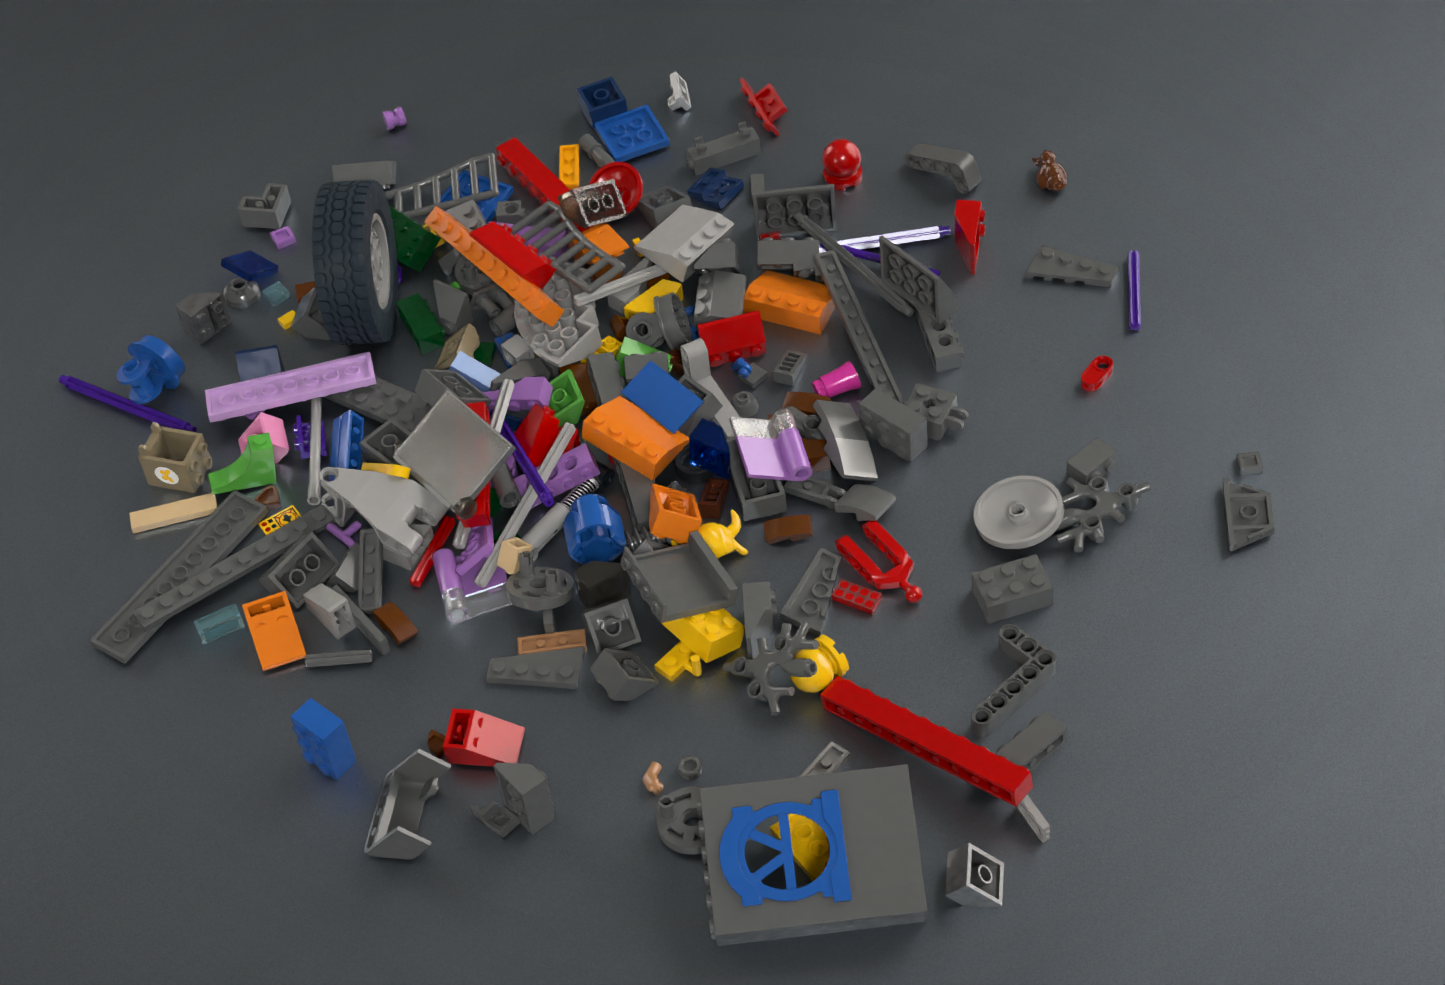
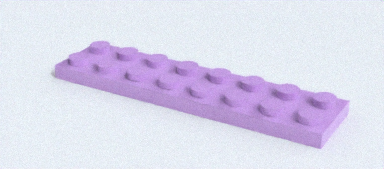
M366 352L205 390L210 423L222 421L228 418L244 416L245 414L265 411L279 406H286L296 402H303L313 398L325 397L330 394L377 384L371 354Z

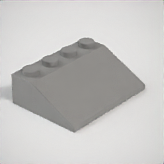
M681 205L635 245L634 249L683 283L695 272L694 264L713 243H719V239L731 238L735 223L718 212Z

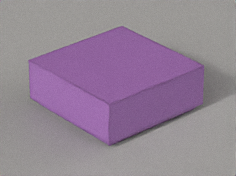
M289 226L270 233L278 250L296 243V238Z

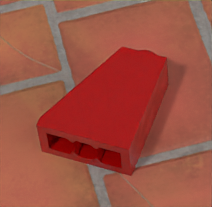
M536 403L514 433L535 468L542 464L549 452L560 422L554 416L555 411L547 405L541 407Z

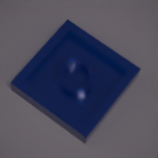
M251 250L221 259V266L249 282L278 273L279 266Z

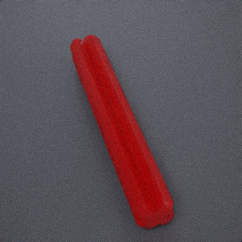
M445 516L409 579L411 586L419 588L433 565V554L442 549L455 525L453 517Z

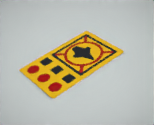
M292 505L259 522L258 525L267 536L301 515Z

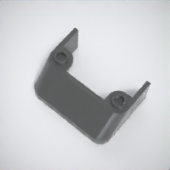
M417 749L387 773L380 788L364 848L365 853L373 857L412 860L431 846V841L416 835L425 800L436 794L439 788L438 778L451 768V764L421 749Z

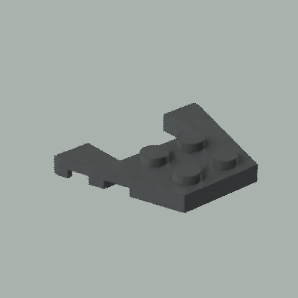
M473 199L445 211L470 231L487 224L478 204ZM426 219L420 221L422 226L426 224L424 222ZM455 248L438 260L443 272L447 276L453 272L451 268L463 256Z

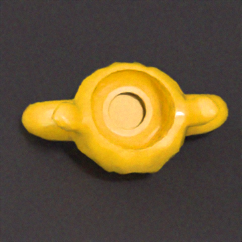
M733 509L730 511L732 519L729 526L725 527L722 524L710 522L702 524L698 531L717 559L734 550L741 555L748 553L747 549L734 539L740 531L741 521L739 515ZM671 540L672 547L680 545L674 540Z

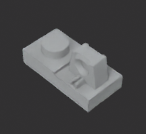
M675 71L669 75L671 81L670 88L673 91V95L667 99L668 106L672 111L680 107L687 111L691 108L687 83Z

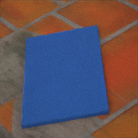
M651 360L621 391L623 395L673 434L680 429L704 402Z

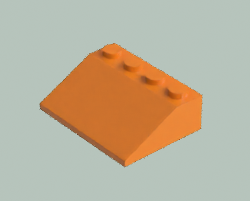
M767 270L748 286L744 297L743 312L745 314L759 310L761 320L821 335L835 309V304L825 284Z
M621 396L597 407L583 421V439L652 481L691 439L680 431H677L675 434L671 433L640 407Z

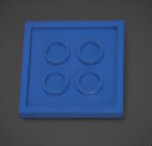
M648 105L594 123L597 134L615 162H624L670 145L669 138Z
M463 170L458 175L460 198L472 195L470 172ZM478 175L479 193L491 190L490 178ZM498 181L499 195L497 197L476 202L487 224L496 215L497 202L507 201L514 193L513 186ZM451 185L441 196V203L452 200Z

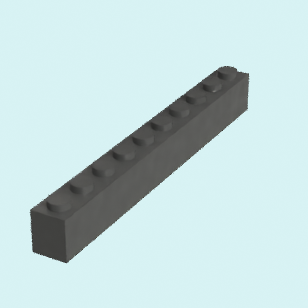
M613 352L588 355L586 370L596 398L597 407L618 396L630 401L621 393L625 388L623 376L619 375V362L614 359ZM613 457L633 528H636L640 533L641 526H645L649 531L652 483L655 484V479L653 481Z

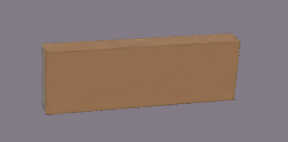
M585 628L517 637L518 655L583 646L585 647V652L588 651Z

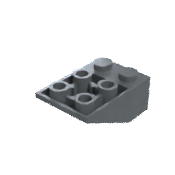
M684 374L678 382L704 401L678 430L691 438L688 443L690 444L723 405L713 393Z

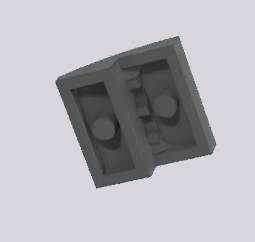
M854 484L834 504L836 512L855 513L858 521H877L896 501V496L876 487Z

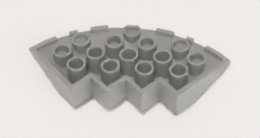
M551 256L549 259L554 261L556 257ZM565 262L560 267L565 269L572 263ZM581 267L573 275L577 277L587 269ZM554 273L543 290L539 288L565 310L553 327L538 319L514 299V317L517 329L527 346L545 361L557 367H562L587 358L588 355H592L602 345L598 329L599 322L595 311V301L577 307L573 303V296L584 291ZM590 278L587 279L585 282L591 284Z

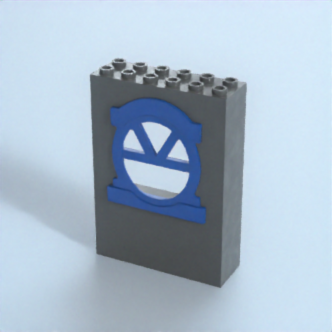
M908 764L700 788V796L696 797V805L699 818L703 817V820L698 821L701 842L705 841V845H701L702 860L704 866H708V869H703L706 890L711 891L710 894H706L709 915L713 914V918L709 919L711 938L716 939L718 946L927 922L928 910ZM788 814L801 815L817 823L825 832L830 845L829 861L822 874L810 884L800 888L796 886ZM772 816H778L781 841L755 829L756 826ZM748 839L782 852L754 873L750 872L745 860V846ZM784 864L785 890L772 888L761 882L763 878Z

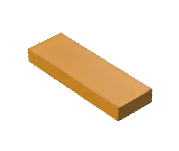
M579 144L560 146L559 179L570 190H579Z

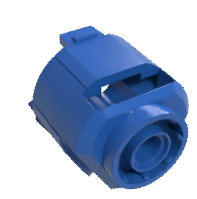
M597 494L580 496L572 503L563 523L570 557L581 564L591 565L593 572L609 570V561L618 557L626 545L619 512L611 507L604 497Z

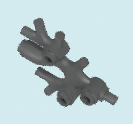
M1102 476L1092 478L1089 485H1083L1072 477L1068 478L1066 485L1071 487L1074 492L1062 497L1063 504L1067 505L1083 498H1092L1096 501V506L1089 510L1077 508L1064 509L1063 519L1057 531L1075 523L1080 525L1056 535L1058 543L1073 539L1074 551L1082 552L1085 536L1097 543L1103 542L1105 538L1103 536L1104 528L1101 519L1111 517L1119 523L1123 522L1125 515L1119 512L1117 507L1122 505L1126 509H1134L1139 502L1138 498L1141 497V494L1151 490L1148 482L1138 486L1136 483H1125L1118 488V492L1110 493L1107 480Z
M802 620L794 637L790 636L792 624L782 623L781 634L775 636L772 642L774 651L769 650L766 638L761 637L757 639L759 654L756 658L748 659L740 656L732 662H725L723 665L724 671H731L733 674L746 678L755 677V680L748 686V695L763 702L768 701L772 716L780 714L778 702L780 696H793L795 693V689L792 686H774L771 683L770 673L773 667L781 666L787 674L794 677H811L817 672V664L811 659L793 658V655L799 649L816 650L819 647L817 640L805 639L811 624Z

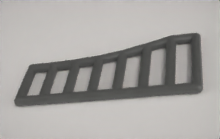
M488 153L472 157L426 179L386 191L385 197L387 199L394 198L395 209L410 218L430 214L435 206L442 210H447L472 199L478 202L497 197L499 195L495 154ZM488 162L491 190L479 193L477 164ZM469 168L472 195L460 198L458 173ZM451 177L452 200L441 203L439 181ZM432 185L433 205L422 207L421 189ZM413 192L414 210L403 212L402 195Z
M552 201L545 202L510 227L513 229L511 233L515 235V233L522 230L549 209L553 211L552 214L521 235L526 240L524 243H526L561 217L563 222L531 245L539 249L568 228L570 233L538 255L544 254L549 258L576 238L579 242L556 258L551 265L557 269L555 274L589 294L596 291L625 269L623 262L612 257L589 241L578 230L564 208ZM584 248L589 250V252L567 268L563 269L560 267ZM594 257L600 258L598 262L579 276L573 275L575 271ZM610 264L613 266V268L591 284L585 282L606 265Z

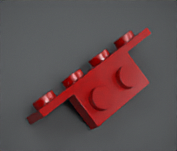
M743 78L739 79L743 85L740 89L746 97H750L747 100L754 109L757 108L755 113L760 120L764 119L762 124L768 132L772 131L776 136L780 135L773 122L787 112L788 109L774 87L769 83L755 94Z

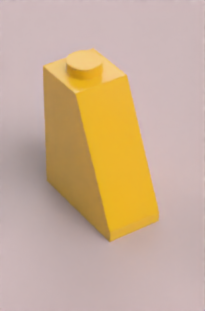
M662 279L625 305V318L629 320L633 315L641 312L655 313V296L661 297L674 292L682 302L684 298L682 284Z

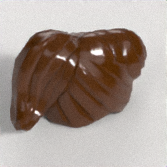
M1044 150L1039 158H1032L1036 166L1040 167L1036 181L1041 189L1048 188L1052 191H1059L1067 185V174L1059 163L1054 162L1056 155L1047 150Z

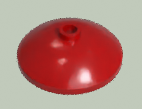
M625 162L606 164L590 180L587 190L589 206L598 216L604 219L613 220L628 215L638 205L642 196L643 181L641 175L632 165Z

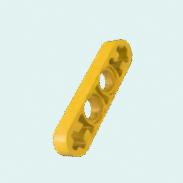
M362 463L361 470L375 471L409 479L411 468L396 464Z

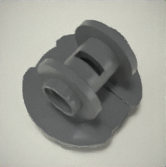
M674 292L661 297L655 296V313H637L629 319L626 326L627 338L653 348L661 346L666 340L670 349L681 350L680 346L693 341L687 313L681 300Z

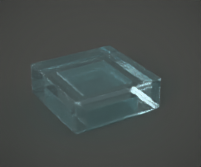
M279 281L262 291L263 296L273 306L291 297L290 291Z

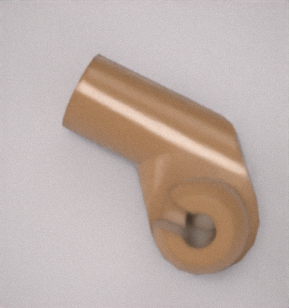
M653 761L643 777V783L649 792L652 791L657 795L663 789V784L658 782L659 779L657 778L662 766Z

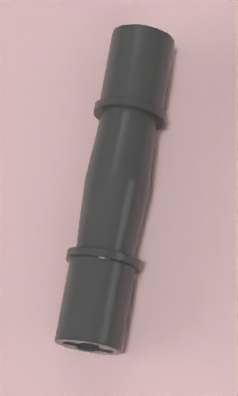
M585 134L579 139V146L600 168L615 162L604 150L603 146L590 134Z

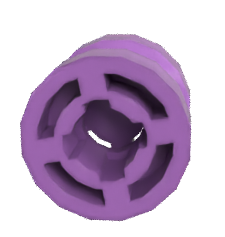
M401 106L391 112H382L388 130L394 129L397 125H407Z

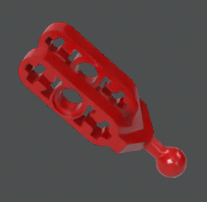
M867 521L862 524V529L866 537L895 566L884 574L850 537L844 535L835 541V546L841 556L868 584L874 586L877 590L901 587L905 591L906 600L910 603H917L921 600L923 596L921 588L915 585L911 586L908 582L914 568V562L909 558L905 549L877 521Z

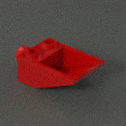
M957 200L954 214L955 244L970 273L975 274L980 238L985 236V224H982L985 221V210H982L981 201Z

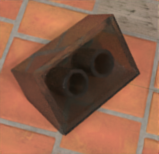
M614 179L575 188L557 197L564 216L583 228L628 216Z

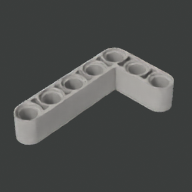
M698 338L680 346L684 374L713 393L723 405L710 420L723 439L748 434L749 431L711 376L708 350L703 339Z

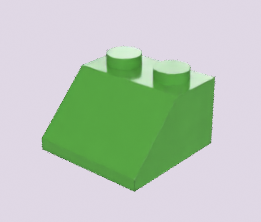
M568 369L549 382L553 387L549 407L555 411L554 416L560 420L558 427H563L566 422L573 425L578 423L585 403L573 373Z

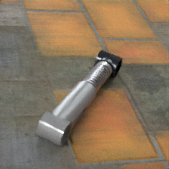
M596 461L601 474L576 486L561 503H556L521 538V540L533 545L531 552L533 554V564L538 557V552L563 528V523L572 503L580 496L592 494V492H595L600 487L603 489L609 487L615 476L613 469Z

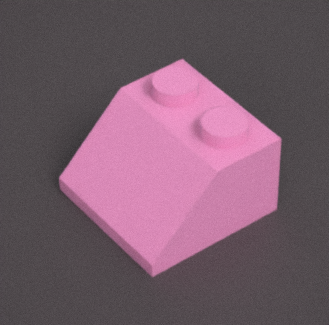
M261 412L238 439L241 455L247 445V436L269 433L273 446L274 462L277 464L290 450L283 420Z

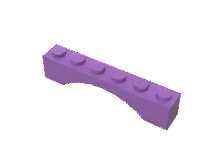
M524 377L515 383L507 410L515 412L531 410L535 403L541 407H544V405L549 406L553 389L552 385L545 377ZM500 390L482 392L492 400L491 404L487 407L488 410L494 409Z

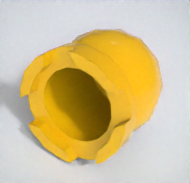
M823 634L814 639L819 643L818 649H802L793 657L795 659H811L817 664V672L811 677H794L790 675L791 681L803 692H820L833 681L834 677H842L849 670V664L844 653L842 652L839 655L833 647L835 642Z

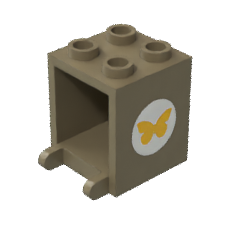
M153 422L150 426L152 433L146 444H141L138 448L140 453L138 458L148 484L196 493L199 485H202L207 470L212 466V458L210 457L203 434L162 427L158 423Z

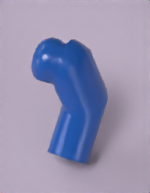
M738 358L731 364V369L736 372L738 371V375H743L742 378H747L752 372L751 365L743 358Z

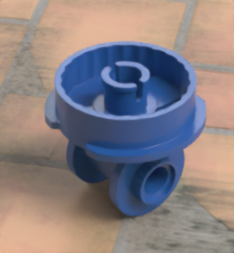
M145 335L139 341H134L128 346V352L134 358L119 368L117 379L123 385L132 386L129 397L133 403H148L161 393L163 387L175 389L179 386L180 377L185 372V365L180 356L168 344L154 336Z

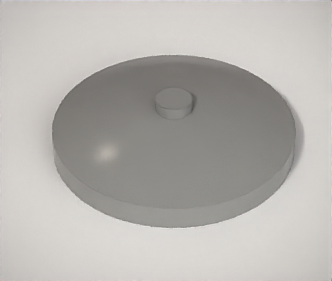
M1024 475L1006 478L990 486L979 497L974 508V522L980 536L989 544L1003 549L1027 548L1046 540L1057 530L1064 515V504L1059 490L1043 478Z

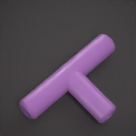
M355 521L342 531L331 522L327 524L326 529L350 547L356 542L350 536L357 532L362 525L359 521Z

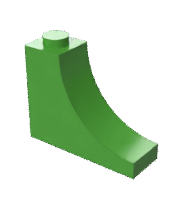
M269 433L247 436L246 448L234 463L219 471L208 473L212 495L277 483L273 446Z

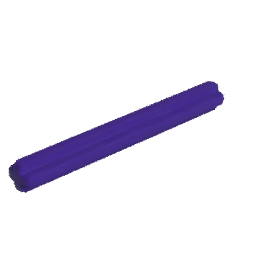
M1130 250L1128 252L1129 328L1132 331H1138L1141 329L1139 252L1137 250Z

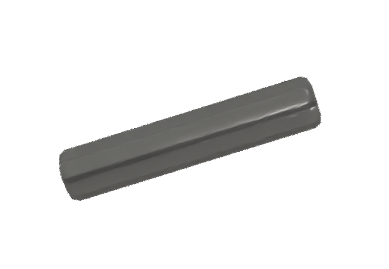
M371 649L305 655L306 667L369 663L373 660Z

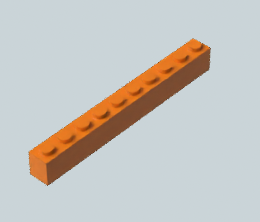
M437 206L434 207L424 221L429 227L534 316L551 327L556 324L565 311L537 286L520 277L469 236L471 231L452 215Z

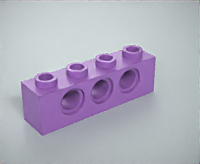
M584 443L561 455L545 483L553 497L601 474L596 459L587 444ZM525 474L514 479L521 498L530 485ZM539 496L537 497L531 508L542 503L539 499Z

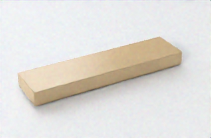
M209 493L131 512L129 514L133 534L211 515L218 507L216 495Z

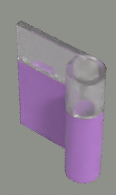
M779 409L772 415L770 420L730 417L729 421L748 478L804 481L812 475L813 471L791 410Z
M440 549L433 554L432 560L448 621L460 623L513 605L506 596V581L508 578L503 568L498 566L487 586L481 588L474 583V580L487 558L483 557L461 576L455 571L457 565L463 562L460 559L461 555L455 557L450 549Z

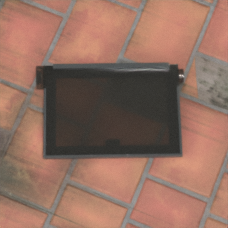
M447 389L404 442L398 441L393 445L392 449L395 453L392 457L402 466L411 468V475L460 519L466 520L471 518L477 511V503L474 499L514 452L516 447Z

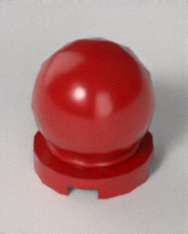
M836 139L824 148L822 156L824 166L823 179L827 184H834L835 190L843 191L845 187L852 185L856 187L862 180L863 174L860 165L862 157L855 143L847 139Z

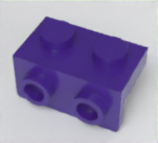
M297 415V423L293 424L294 436H298V438H294L296 451L300 450L301 459L310 458V423H302L301 415ZM321 421V456H327L324 422Z

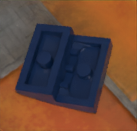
M710 168L687 190V193L710 207L722 209L745 185L742 179L728 177L725 170Z

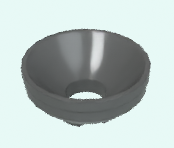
M248 277L233 278L225 286L223 294L225 302L230 307L245 308L253 305L259 299L261 291L255 280ZM240 283H244V284H245V285H244L243 287H241V288H235V287H234L235 285L240 284Z

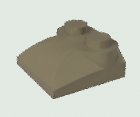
M468 323L446 339L434 367L435 370L449 369L459 351L474 358L473 353L480 345V336L473 325Z

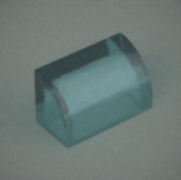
M235 603L193 621L203 645L245 627Z

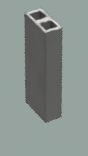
M751 174V194L752 192L764 191L763 174Z

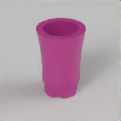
M847 361L837 369L813 381L812 388L815 394L832 398L838 394L861 388V383L854 366L850 361Z

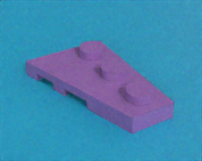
M490 517V525L471 527L466 543L467 548L460 556L463 562L457 565L455 570L459 575L463 576L483 557L487 558L493 552L492 517Z

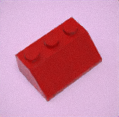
M759 310L698 325V338H702L707 347L709 364L712 367H717L731 361L734 362L738 358L758 357L766 353V340Z

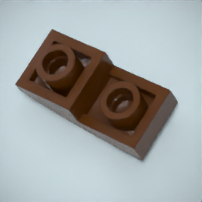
M787 392L781 410L784 412L788 406H792L808 416H819L813 407L815 401H831V399L823 395L807 392Z
M810 515L786 516L764 522L765 540L769 545L789 538L795 542L814 536Z
M389 602L372 611V615L384 631L388 630L398 645L413 638L419 632L409 618L393 602Z

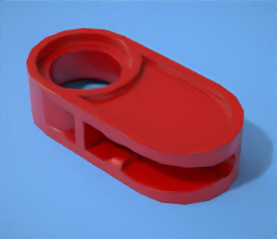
M1101 355L1089 364L1081 374V386L1083 389L1095 391L1104 384L1113 372L1112 358ZM1106 364L1109 367L1106 369H1100L1098 365Z

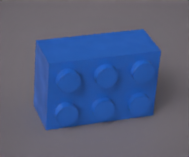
M309 698L290 716L293 723L292 729L298 737L297 743L303 751V758L309 764L314 763L324 775H331L338 780L357 762L344 721L312 698Z

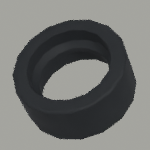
M687 444L675 457L676 473L683 482L701 484L707 482L708 478H712L716 473L715 453L706 444ZM692 458H703L708 461L707 465L699 469H689L683 466L684 462Z

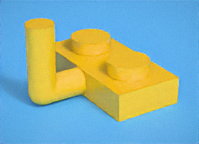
M682 641L675 645L654 665L655 670L671 682L685 670L697 677L702 674L700 656L694 653Z

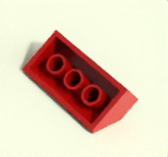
M493 221L470 232L469 236L520 277L542 290L557 270L551 265L553 262L544 254L538 255L539 250L530 243L528 246L524 244L526 240L517 233L513 235L511 233L513 229L505 223L499 225Z

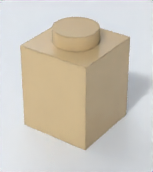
M517 537L502 541L497 566L503 568L508 574L517 573L520 570L519 553H522L523 557V552H532L533 545Z

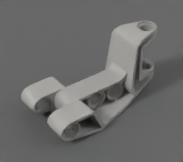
M326 467L319 473L320 484L328 492L322 496L321 503L339 526L343 527L357 510L371 524L384 546L408 558L415 554L425 540L418 532L409 527L415 518L430 526H436L449 510L436 496L414 480L375 471ZM326 475H334L336 477L330 482L323 479ZM333 499L335 505L327 506L325 503Z

